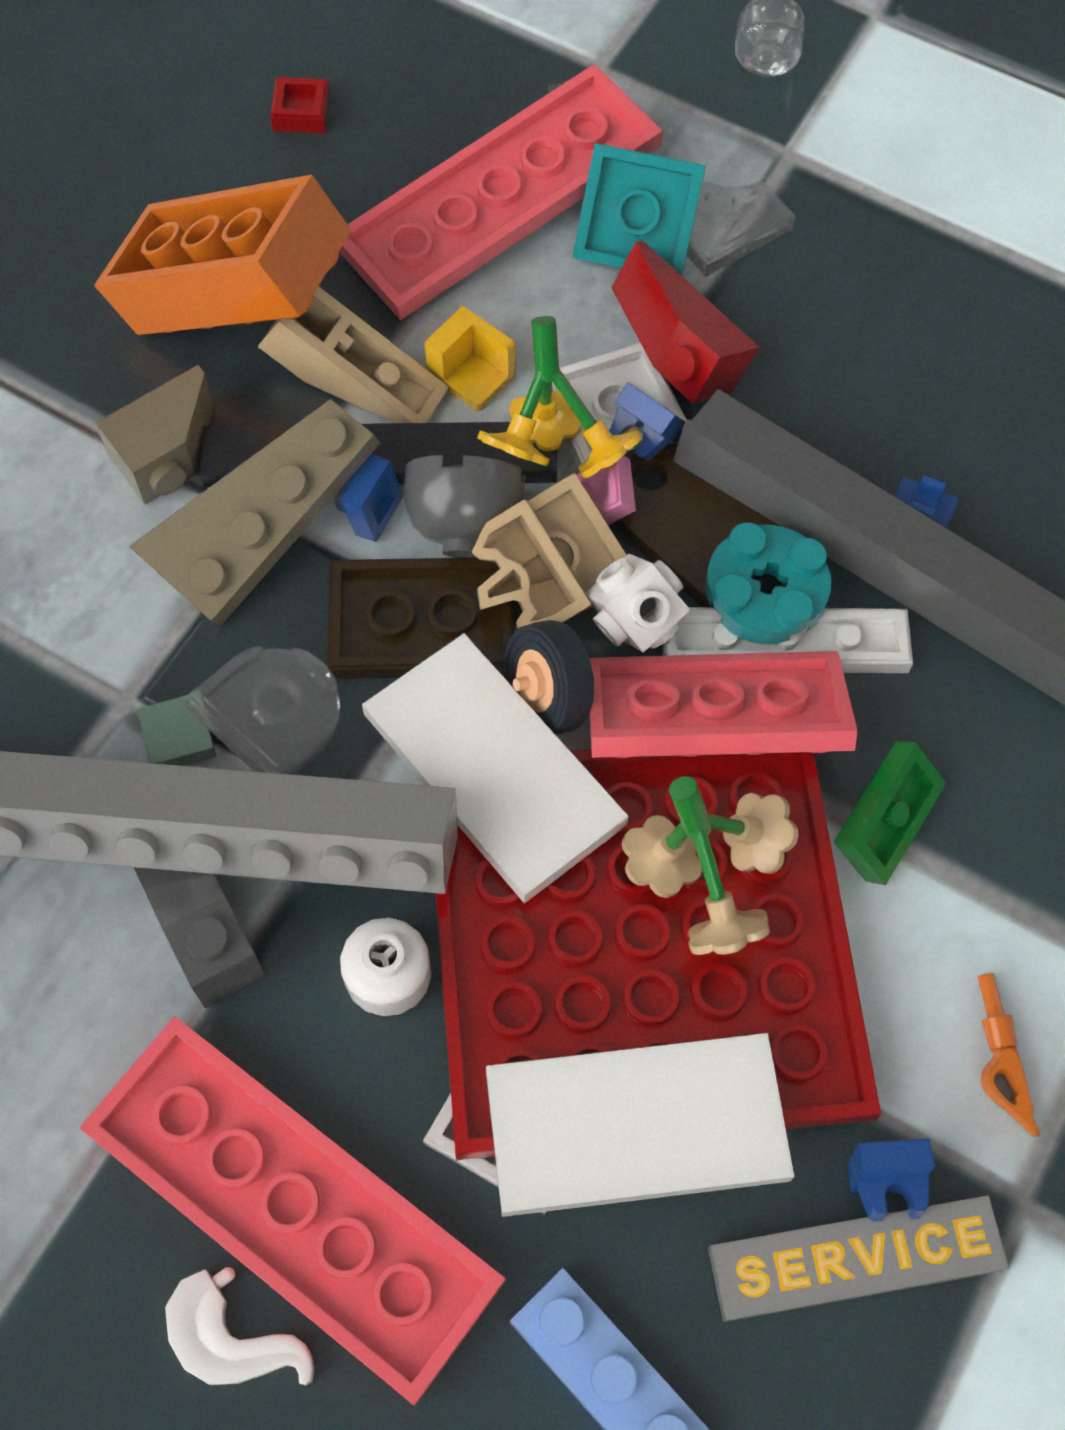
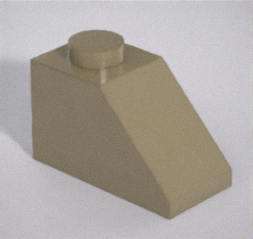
M196 365L96 422L108 456L144 505L160 495H168L175 492L186 480L196 474L202 452L203 426H209L214 409L205 372L199 365Z

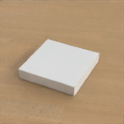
M641 343L560 367L561 372L595 420L601 418L609 430L619 406L614 401L627 382L687 422L666 378L653 367ZM552 382V389L555 392H559L557 387ZM582 423L577 436L565 439L578 467L589 458L592 452L591 446L581 433L584 429ZM643 425L641 428H637V430L640 432V434L642 435V437H643L642 428L644 427V425ZM642 440L627 450L624 456L629 458L634 454Z

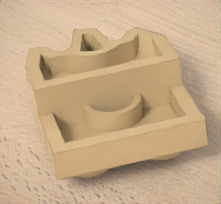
M575 472L530 500H522L485 523L471 553L480 560L495 562L500 570L477 588L480 609H485L512 600L518 601L523 612L516 621L517 628L546 620L564 623L593 607L585 592L596 583L598 576L606 567L627 555Z

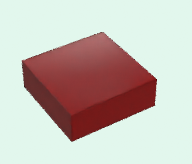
M276 77L270 116L272 130L325 133L330 100L329 79Z

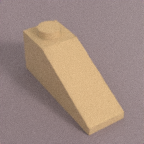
M319 286L313 295L312 305L301 317L277 319L258 345V348L305 383L393 423H427L449 388L444 382Z

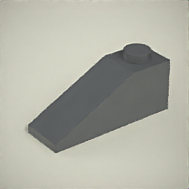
M134 867L160 926L192 990L204 1008L266 976L214 874Z

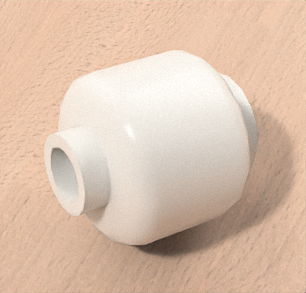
M390 917L372 919L357 927L348 937L340 956L341 975L345 987L352 1000L366 1012L380 1016L399 1015L415 1007L427 993L432 977L429 950L421 934L407 922ZM394 960V962L390 965L389 961ZM380 963L383 967H378L376 965Z

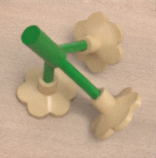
M682 776L675 779L669 787V792L681 822L677 827H674L669 819L656 815L648 818L642 828L630 829L622 840V849L629 857L626 862L625 872L634 884L641 886L649 885L656 895L669 898L676 895L682 885L693 884L703 871L710 894L705 899L710 920L690 928L688 931L690 950L693 954L697 955L708 954L713 951L717 954L737 952L743 949L748 942L761 940L770 933L768 916L766 911L762 909L747 911L736 909L732 893L723 889L708 835L712 829L723 832L725 842L732 847L731 861L735 868L745 872L757 869L760 872L771 874L777 872L782 867L784 852L791 850L796 845L798 828L793 821L788 819L790 814L789 803L779 795L770 794L763 798L754 793L746 794L739 800L736 814L727 818L707 813L699 788L693 778Z

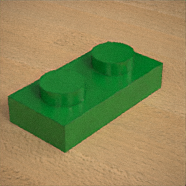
M895 742L834 840L835 845L866 882L881 885L887 884L946 786V782L917 743Z

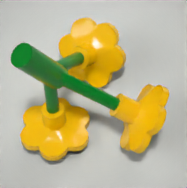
M551 316L536 317L531 320L535 375L527 396L518 397L511 402L509 407L511 422L507 432L487 433L480 430L477 438L509 454L547 466L550 459L541 454L533 446V443L543 451L557 450L562 445L563 439H571L578 435L582 423L584 429L581 433L591 446L592 452L578 469L582 477L587 479L599 470L617 462L625 455L627 450L638 444L643 437L636 427L629 429L623 434L612 435L601 418L597 420L593 418L559 368L556 318ZM552 382L557 387L559 392H555L552 389Z

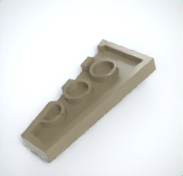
M330 399L131 544L129 548L210 621L221 627L379 446L380 441L373 433Z

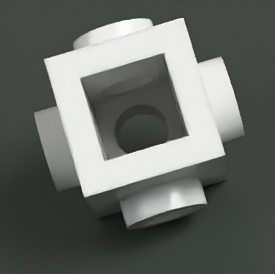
M631 554L614 561L606 567L598 576L596 583L585 592L591 605L598 612L593 621L603 634L617 647L622 642H626L641 652H645L649 647L656 648L667 642L677 632L679 628L678 621L690 611L677 594L683 588V585L667 565L660 560L653 564Z

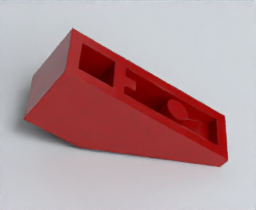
M643 240L635 242L611 288L653 367L692 404L710 399L718 389L726 394L733 392L760 347Z

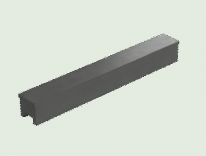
M719 389L692 420L688 419L684 424L673 459L675 463L780 526L794 530L806 538H813L819 541L824 546L829 559L1065 705V600Z

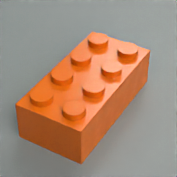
M312 174L147 205L94 286L137 335L162 332L171 333L197 328L208 329L215 326L251 324L277 319H294L301 317L312 305L315 291L327 271L336 264L339 258V251L352 230Z

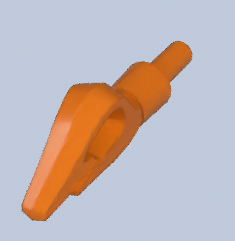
M994 973L980 975L977 978L987 1018L981 1022L990 1051L993 1052L992 1059L981 1073L982 1088L999 1107L1015 1119L1032 1137H1038L1040 1132L1032 1116L1034 1110L1024 1069L1016 1048L1018 1043L1012 1015L1004 1014ZM999 1074L1004 1077L1013 1094L1010 1102L1000 1093L994 1083V1078Z

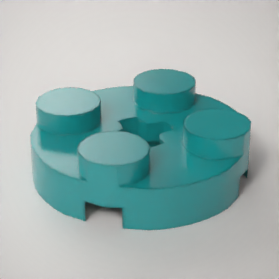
M747 522L739 524L732 529L730 536L718 545L710 559L705 580V595L710 606L711 602L713 603L715 610L722 616L721 623L729 632L744 640L759 644H779L789 641L791 635L800 633L806 628L808 631L814 627L825 610L831 592V573L826 564V550L819 541L813 538H806L800 533L785 527L757 525ZM763 574L773 575L782 582L784 587L775 586L772 594H765L760 591V582L752 578L762 576Z

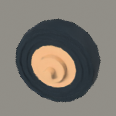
M555 620L535 622L516 629L508 640L503 658L504 678L555 735L579 728L589 717L594 701L593 671L589 655L581 639L568 625Z

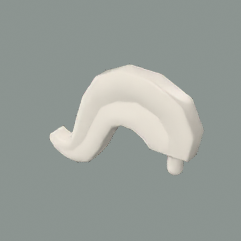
M225 1267L213 1277L208 1270L204 1269L179 1282L165 1306L168 1341L184 1370L209 1385L239 1384L290 1366L296 1368L299 1374V1384L308 1385L313 1382L315 1372L313 1355L307 1345L296 1336L272 1334L242 1340L232 1337L226 1325L225 1313L228 1301L220 1289L234 1279L235 1271L233 1268Z

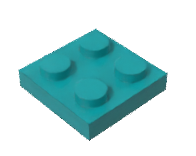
M595 143L572 258L622 268L635 242L643 240L683 276L706 165Z

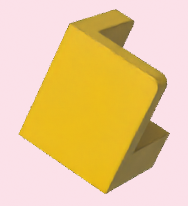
M463 305L424 341L426 369L449 386L448 392L475 411L483 410L516 377L515 342Z

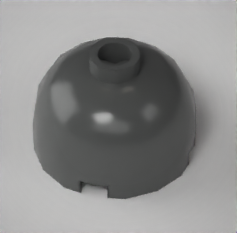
M443 455L421 457L407 463L404 486L405 503L412 525L425 539L442 544V554L449 557H476L471 552L485 523L524 500L525 475H522V469L517 465L497 459L463 455L462 465L442 467Z

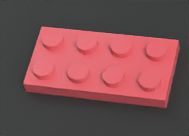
M838 651L590 658L594 676V701L590 709L592 758L675 755L690 757L713 754L758 755L762 753L855 751L857 726Z

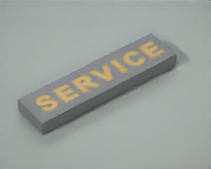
M989 1195L928 1206L919 1219H910L908 1210L887 1213L883 1221L874 1222L869 1217L714 1244L708 1247L723 1323L1002 1272L1009 1269Z

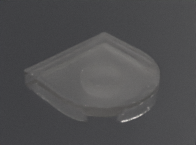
M261 646L249 648L233 657L185 697V708L254 772L295 775L319 754L332 739L338 724L340 700L337 683L333 674L322 661L311 653L295 647L292 650L279 648L262 649Z

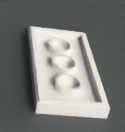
M464 633L362 704L363 713L423 785L456 788L457 825L524 904L628 824L629 816Z
M768 1033L486 1066L502 1217L791 1182L794 1178Z

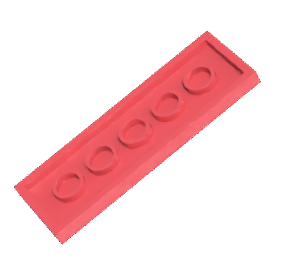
M593 64L350 222L348 226L352 231L339 253L401 321L582 200L585 194L595 143L650 154L662 146L663 130L604 72Z
M176 1016L171 1019L79 1127L414 1406L418 1404L506 1282L505 1277Z

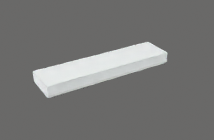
M688 607L690 611L678 621L679 628L677 632L667 642L662 644V656L838 651L843 673H909L913 665L908 609L825 608L818 623L807 631L806 628L800 633L791 635L789 641L779 644H759L744 640L729 632L721 623L722 616L715 608Z

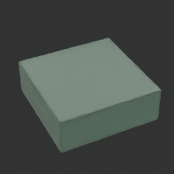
M199 692L137 709L149 763L184 766L217 756Z

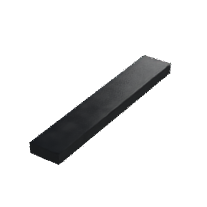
M510 422L362 424L380 441L379 446L372 452V455L391 461L399 484H405L407 463L413 459L432 455H443L442 467L462 465L463 455L497 459L520 467L522 475H525V483L557 482V450L543 451L533 443V446L541 454L550 459L548 465L543 466L490 446L477 438L480 430L487 433L507 432ZM294 425L203 426L200 470L203 487H211Z

